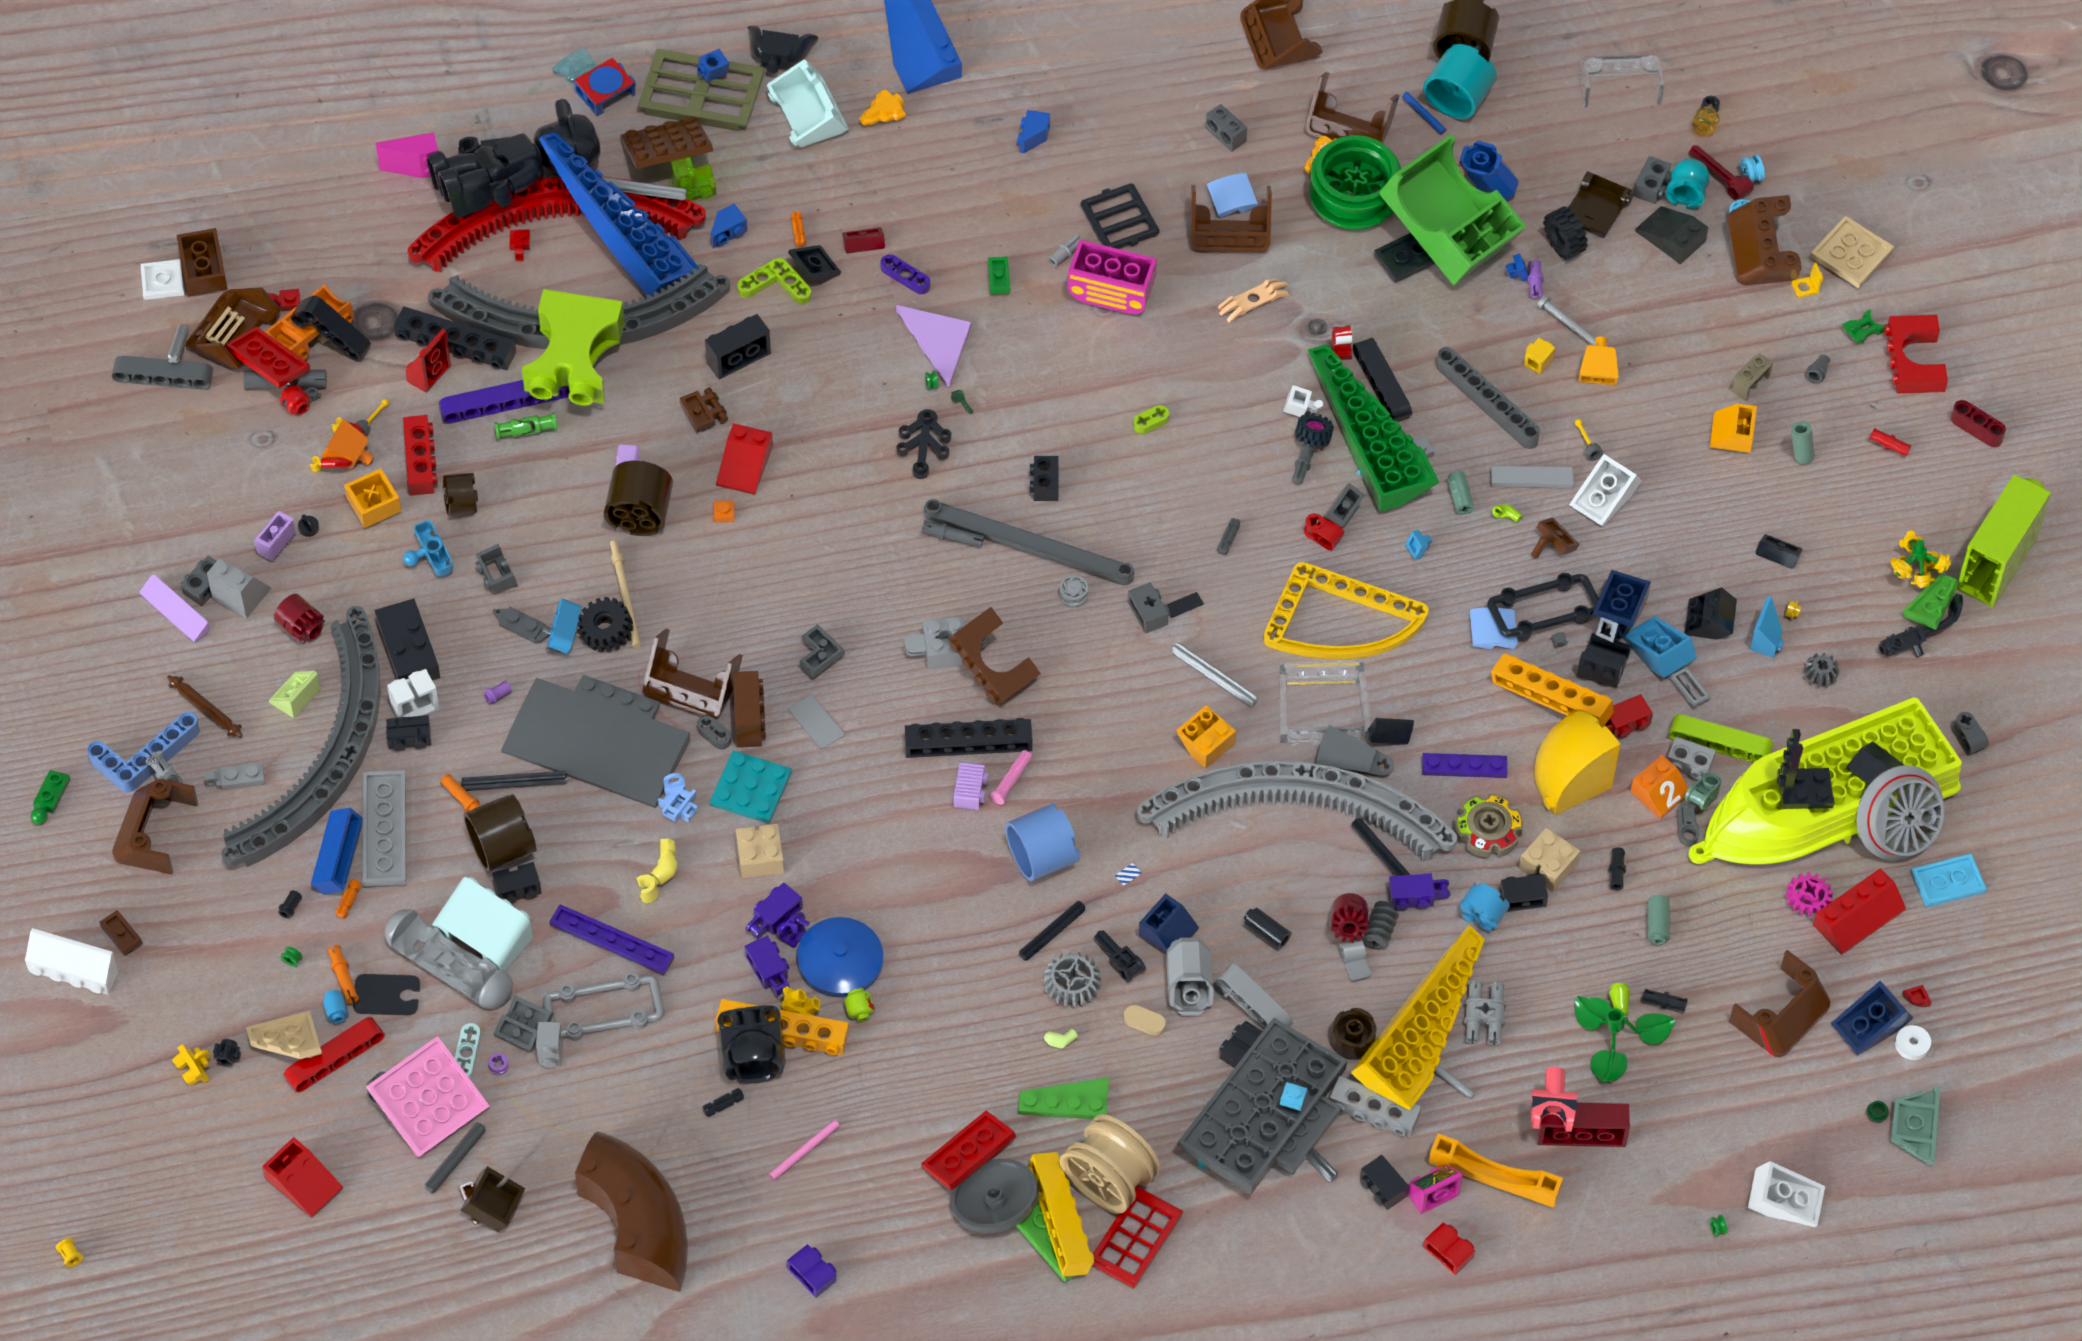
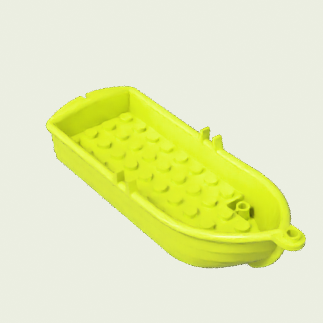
M1918 698L1905 700L1799 742L1803 745V752L1798 768H1829L1835 803L1833 808L1782 809V798L1777 786V771L1780 769L1781 762H1784L1783 753L1784 750H1787L1786 747L1758 759L1739 777L1715 809L1706 831L1705 841L1691 846L1688 856L1696 864H1704L1715 858L1741 864H1773L1805 856L1842 839L1846 844H1849L1852 835L1857 834L1859 836L1857 811L1860 800L1869 785L1848 771L1846 767L1858 751L1872 741L1904 765L1916 766L1931 774L1941 789L1943 799L1960 791L1959 775L1962 761ZM1903 785L1904 793L1906 791V785ZM1895 790L1894 792H1892V795L1899 802L1897 792ZM1889 800V806L1893 808L1894 805Z

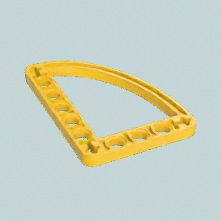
M1300 562L1294 566L1264 631L1263 641L1269 648L1304 657L1336 660L1370 657L1393 650L1413 638L1426 622L1429 610L1427 605L1422 602L1305 562ZM1302 570L1306 571V573H1304L1303 575L1299 574L1302 572ZM1324 576L1327 578V581L1320 583L1316 578ZM1337 583H1344L1347 587L1341 590L1335 585ZM1296 585L1301 590L1299 592H1292L1289 588ZM1307 586L1411 621L1400 632L1388 638L1362 645L1326 646L1284 638ZM1362 589L1366 594L1358 596L1355 594V591ZM1382 596L1386 600L1383 603H1378L1374 598ZM1288 601L1294 606L1292 608H1285L1282 604ZM1402 603L1405 605V608L1401 610L1396 609L1394 604ZM1419 610L1422 611L1420 615L1416 614ZM1283 618L1286 620V623L1279 625L1275 622V619ZM1274 630L1277 631L1276 638L1271 640L1270 637L1273 636Z

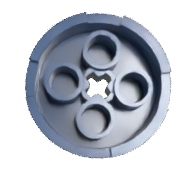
M1055 803L1005 824L1006 837L1012 855L1022 874L1030 882L1075 864L1080 860L1079 849L1074 848V831L1063 810L1055 808Z

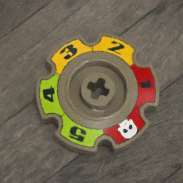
M1489 793L1487 798L1475 795L1467 799L1460 806V815H1457L1455 819V833L1458 841L1466 842V849L1475 855L1489 858L1491 853H1497L1498 856H1503L1511 852L1518 845V836H1521L1523 832L1522 814L1519 809H1512V802L1501 795Z

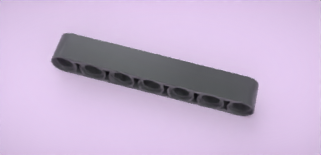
M1443 347L1438 351L1436 367L1439 372L1524 448L1533 449L1538 445L1540 428L1534 421L1452 348Z

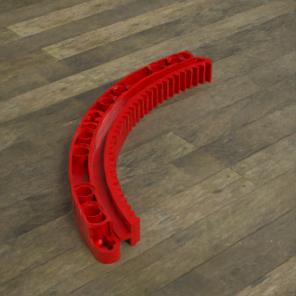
M561 177L542 179L530 188L512 195L513 202L506 207L501 208L498 203L492 201L486 208L461 218H456L453 212L449 213L429 227L408 247V257L413 263L425 261L432 266L434 272L441 273L442 267H448L447 262H453L452 257L458 258V252L464 254V248L469 250L470 244L476 246V240L483 242V236L490 238L489 233L497 235L496 230L504 232L503 227L511 229V224L518 227V222L524 225L527 219L531 223L533 218L540 221L541 216H544L545 219H548L549 215L556 218L557 214L563 217L565 213L569 217H571L572 213L579 216L582 210ZM623 192L635 202L634 206L637 209L644 210L649 215V220L655 225L660 224L664 228L665 234L671 232V236L675 237L677 235L679 241L687 237V231L692 225L700 226L706 221L705 209L687 198L685 200Z

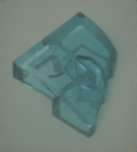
M583 47L557 63L552 68V71L556 75L559 73L565 76L567 81L574 83L575 78L595 68L597 64L586 48Z

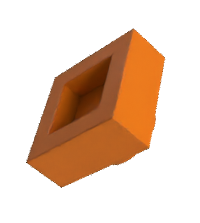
M734 500L714 501V522H734Z

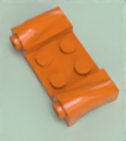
M323 285L310 295L323 299L349 323L353 321L354 312L351 303L338 299L326 285ZM295 307L266 330L265 333L303 360H306L309 355L308 343L317 337L320 332L312 325L306 327L296 325L291 320V315L297 308Z

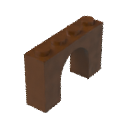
M990 607L954 633L948 640L951 649L962 658L963 665L975 675L974 678L978 685L983 686L987 691L989 700L999 706L1041 673L1029 657L1007 672H996L985 665L980 654L981 643L987 635L1003 624L993 608Z

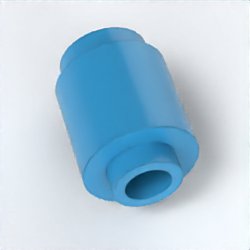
M331 990L324 994L323 1005L328 1021L335 1024L344 1022L349 1016L344 996L339 990Z

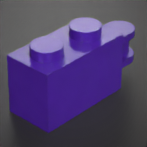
M1432 873L1389 876L1388 891L1390 903L1398 910L1414 907L1423 909L1434 906V899L1450 897L1451 894L1447 888L1449 881L1446 879L1433 880Z
M783 882L779 887L773 888L765 900H761L755 905L754 918L748 923L746 930L748 932L752 931L757 939L761 938L767 931L774 935L778 926L788 921L792 915L797 914L803 908L802 897Z
M767 935L745 945V957L764 989L771 987L774 994L779 996L783 992V988L790 987L787 981V970L790 968L786 959H781L778 954L780 951L776 942H771Z

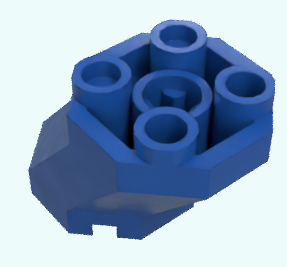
M1477 141L1474 142L1473 146H1465L1459 164L1467 176L1474 182L1476 188L1488 193L1497 189L1507 203L1510 199L1514 198L1519 181L1502 160L1501 154L1497 153L1495 145Z

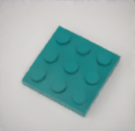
M732 750L711 797L710 806L770 824L792 774V768Z

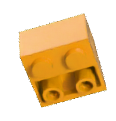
M1736 403L1715 411L1710 448L1750 453L1757 406Z
M1207 705L1176 730L1190 756L1205 769L1235 745L1236 730Z

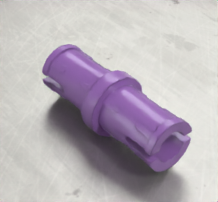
M1531 260L1528 263V283L1530 284V296L1537 299V292H1539V298L1543 296L1542 283L1544 277L1541 274V262L1534 260L1533 266Z

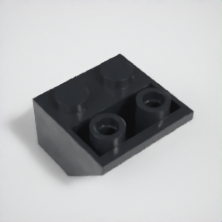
M1722 587L1690 598L1685 634L1716 640L1733 634L1737 599Z

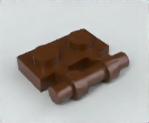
M711 388L704 390V396H701L699 391H695L680 398V403L696 432L714 426V418H719L721 423L728 421L727 411L724 406L720 405L719 397ZM707 404L712 405L713 409L709 410Z

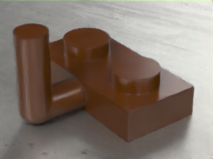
M1552 517L1539 521L1536 528L1542 533L1543 537L1539 539L1531 555L1534 558H1538L1548 543H1552L1562 554L1577 550L1580 544Z

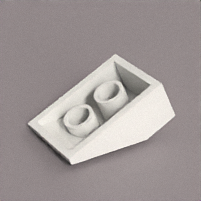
M1603 454L1569 505L1603 527L1631 498L1642 480L1636 474Z
M1769 1161L1755 1170L1748 1208L1768 1217L1816 1227L1818 1226L1825 1186Z

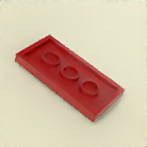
M258 327L251 329L226 344V349L233 356L278 388L285 386L310 371L309 363Z
M986 1110L921 1163L922 1168L952 1191L1016 1138L1015 1131Z

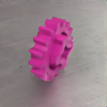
M1807 872L1806 876L1799 873L1798 879L1792 877L1791 883L1787 885L1785 895L1786 898H1789L1787 904L1794 905L1793 911L1801 910V916L1807 912L1808 916L1811 917L1813 912L1816 914V912L1832 902L1833 891H1830L1831 884H1825V877L1820 880L1818 873L1814 877L1811 876L1810 872Z

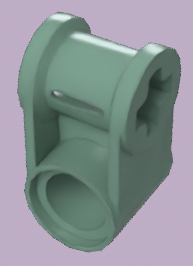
M1715 773L1704 774L1702 778L1689 787L1685 795V801L1697 804L1701 810L1707 809L1718 797L1721 777Z

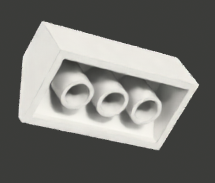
M32 928L25 958L28 971L37 976L44 975L50 977L57 982H68L77 988L85 987L97 994H109L118 975L113 952Z

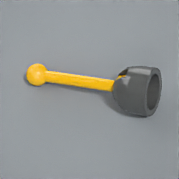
M387 399L381 401V405L367 420L356 422V424L360 425L365 435L370 431L369 423L384 407L389 405Z
M1576 419L1574 424L1579 427L1588 444L1585 449L1588 459L1591 461L1599 459L1603 455V450L1597 443H1591L1582 426V420Z

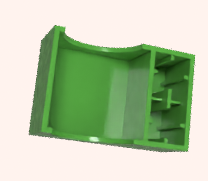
M1450 134L1396 172L1379 194L1449 281L1455 285L1508 247L1527 226L1497 189L1489 193L1483 192L1466 180L1456 164L1453 153L1456 139Z

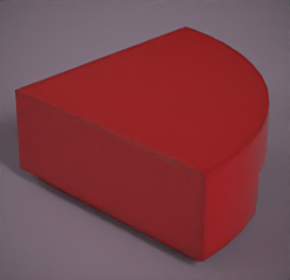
M1923 985L1904 990L1902 993L1903 997L1912 1005L1918 1007L1931 1006L1932 1002Z

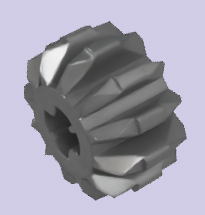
M1825 652L1822 656L1815 653L1813 657L1807 659L1806 665H1804L1805 679L1810 680L1811 685L1818 684V688L1822 684L1828 688L1830 683L1834 684L1837 676H1839L1838 661H1833V655L1826 657Z

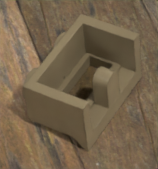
M1760 353L1754 356L1734 376L1733 384L1728 390L1747 401L1750 388H1757V380L1762 375L1767 379L1770 377L1773 362Z

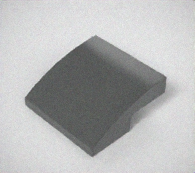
M514 996L507 1014H502L494 1035L532 1051L536 1046L538 1022H551L554 1013L518 996Z

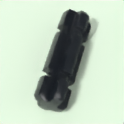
M736 1088L731 1091V1094L727 1093L713 1100L712 1104L709 1102L703 1105L705 1115L710 1117L716 1114L715 1111L720 1112L734 1105L733 1102L738 1103L744 1099L742 1090Z

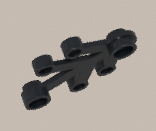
M930 409L920 411L917 421L911 425H903L899 428V437L908 439L911 433L922 427L920 434L908 442H900L896 446L897 454L905 456L911 449L920 444L918 461L913 465V476L917 479H924L929 475V466L926 463L928 445L937 453L939 459L944 460L949 457V448L944 445L941 446L930 434V428L939 435V439L943 443L951 441V431L943 429L937 423V414Z

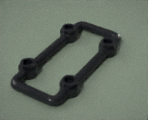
M1561 573L1558 575L1557 580L1519 590H1514L1510 587L1504 588L1500 595L1493 596L1488 600L1487 606L1503 636H1518L1521 639H1527L1532 636L1533 631L1575 621L1577 624L1586 623L1589 617L1593 616V611L1599 597L1586 575ZM1582 582L1594 607L1588 608L1579 605L1575 607L1573 613L1535 623L1523 620L1518 623L1516 628L1508 629L1496 604L1502 603L1504 606H1511L1516 602L1517 598L1558 588L1560 591H1568L1574 583Z

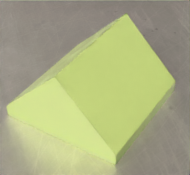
M315 671L294 672L269 699L270 704L295 718L321 690L318 674Z

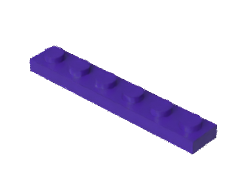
M561 904L550 919V925L664 975L675 958L674 953Z

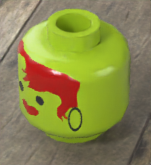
M863 988L849 991L847 993L848 996L844 999L849 1018L857 1019L858 1022L869 1020L870 1015L875 1011L870 992L864 991Z

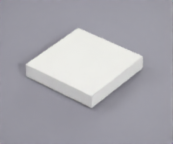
M181 259L141 264L144 300L184 295Z

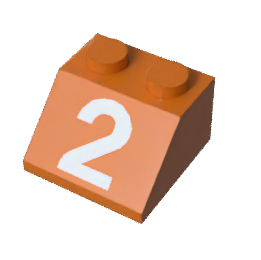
M1661 755L1632 780L1630 792L1661 819L1685 799L1689 788L1678 768Z

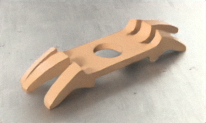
M1278 279L1265 280L1263 284L1235 297L1230 296L1218 306V309L1221 310L1219 314L1223 316L1236 309L1227 318V322L1230 323L1238 316L1245 315L1247 311L1269 301L1273 302L1279 297L1289 296L1287 291L1277 290L1288 286L1287 282H1280ZM1255 294L1260 299L1257 302H1251L1248 300V296Z

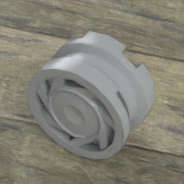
M1078 575L1065 577L1059 587L1060 601L1069 608L1083 606L1088 598L1089 587L1087 581Z

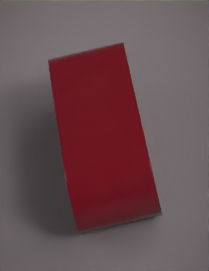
M1959 400L1955 402L1951 414V421L1954 425L1990 447H1999L2002 444L2006 432V427L2002 422L1968 401Z

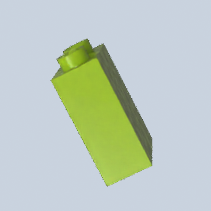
M2015 474L2012 476L1968 545L1956 590L1994 608L2038 538L2051 492L2045 490L2041 482L2033 478L2023 479Z

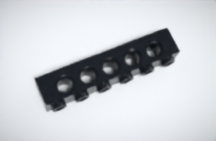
M403 306L394 323L396 337L416 342L421 346H428L439 332L444 329L447 334L449 353L457 357L471 359L477 363L491 365L496 369L508 370L516 354V344L513 339Z
M1017 718L1015 720L997 719L994 721L976 720L973 722L956 721L943 724L935 722L924 725H905L906 758L1022 752L1023 750L1029 752L1033 748L1031 719Z

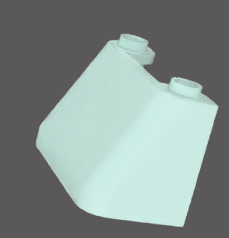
M804 59L767 84L770 91L768 96L773 103L777 102L781 106L792 128L789 138L795 146L804 147L841 135L849 130L825 80L807 60Z

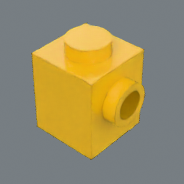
M1538 338L1527 347L1524 365L1541 375L1554 359L1556 347L1550 342Z

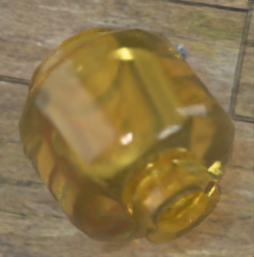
M1701 107L1696 111L1691 125L1693 130L1699 135L1709 136L1715 132L1720 117L1715 109Z

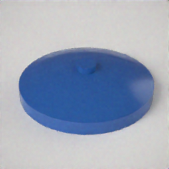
M834 917L816 923L805 932L797 949V965L804 981L817 992L831 997H847L849 991L863 988L865 991L877 980L883 966V948L876 933L866 924L851 918Z

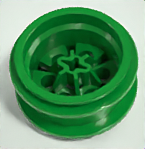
M1349 135L1333 140L1318 151L1311 165L1309 196L1314 209L1332 225L1347 230H1364L1382 223L1394 211L1381 197L1379 192L1392 176L1401 170L1400 162L1386 145L1371 137Z

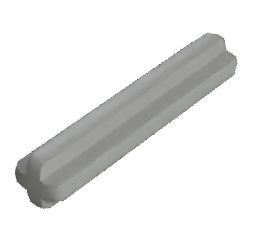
M179 324L177 326L168 354V361L170 363L179 362L189 331L187 324Z

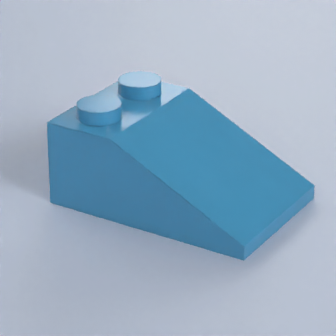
M1656 616L1628 631L1623 636L1626 643L1632 645L1634 652L1650 670L1663 678L1670 676L1673 672L1697 659L1692 638Z

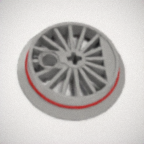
M1911 765L1893 767L1877 776L1865 790L1857 811V829L1865 847L1880 858L1902 860L1920 853L1930 846L1942 828L1945 813L1943 796L1937 781L1927 771ZM1903 785H1906V791H1905V793H1904ZM1895 790L1897 792L1899 802L1892 795V792H1894ZM1889 800L1894 805L1893 808L1889 806ZM1919 826H1925L1929 829L1924 834ZM1915 832H1916V833L1919 835V837L1921 838L1919 841H1917Z

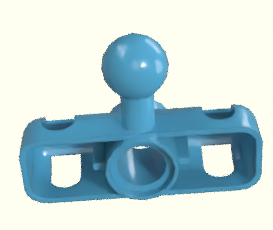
M426 520L416 524L414 532L422 548L417 551L409 550L405 552L403 562L407 566H415L419 558L426 556L437 576L445 577L453 571V562L433 523L430 520ZM434 530L435 536L431 537L430 533Z

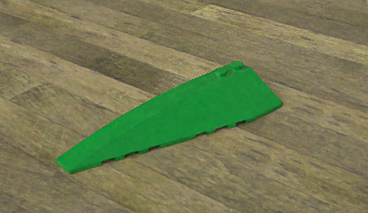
M1327 344L1308 349L1309 356L1336 421L1380 512L1401 507L1437 485L1439 480L1424 450L1420 446L1418 447L1414 443V439L1401 429V425L1390 417V413L1371 392L1369 393L1365 389V385L1361 381H1358L1353 376V372L1342 364V360Z

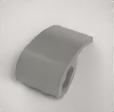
M1354 939V943L1350 941L1340 943L1341 956L1351 981L1371 977L1372 973L1365 959L1366 951L1362 939Z

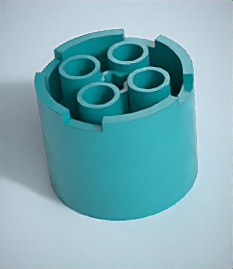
M1463 44L1453 45L1445 51L1423 84L1424 95L1429 103L1442 114L1460 120L1472 117L1496 82L1497 72L1491 61L1487 62L1478 54L1479 50Z

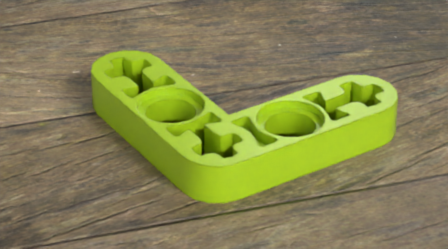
M782 258L773 259L743 277L737 283L738 294L744 298L752 297L773 283L778 282L796 303L806 304L811 300L810 287L787 261ZM760 275L768 277L765 281H760L757 278ZM789 278L796 280L794 284H787L785 281Z

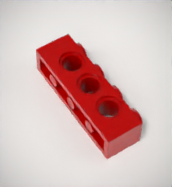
M428 415L403 417L410 496L433 494L434 485H438L437 473H433V468H436V458L431 455V452L435 451L434 439H430V435L434 434L433 422H428Z

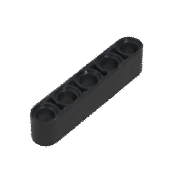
M1371 337L1354 343L1353 352L1380 403L1390 413V417L1394 421H1398L1412 416L1411 405L1374 338Z

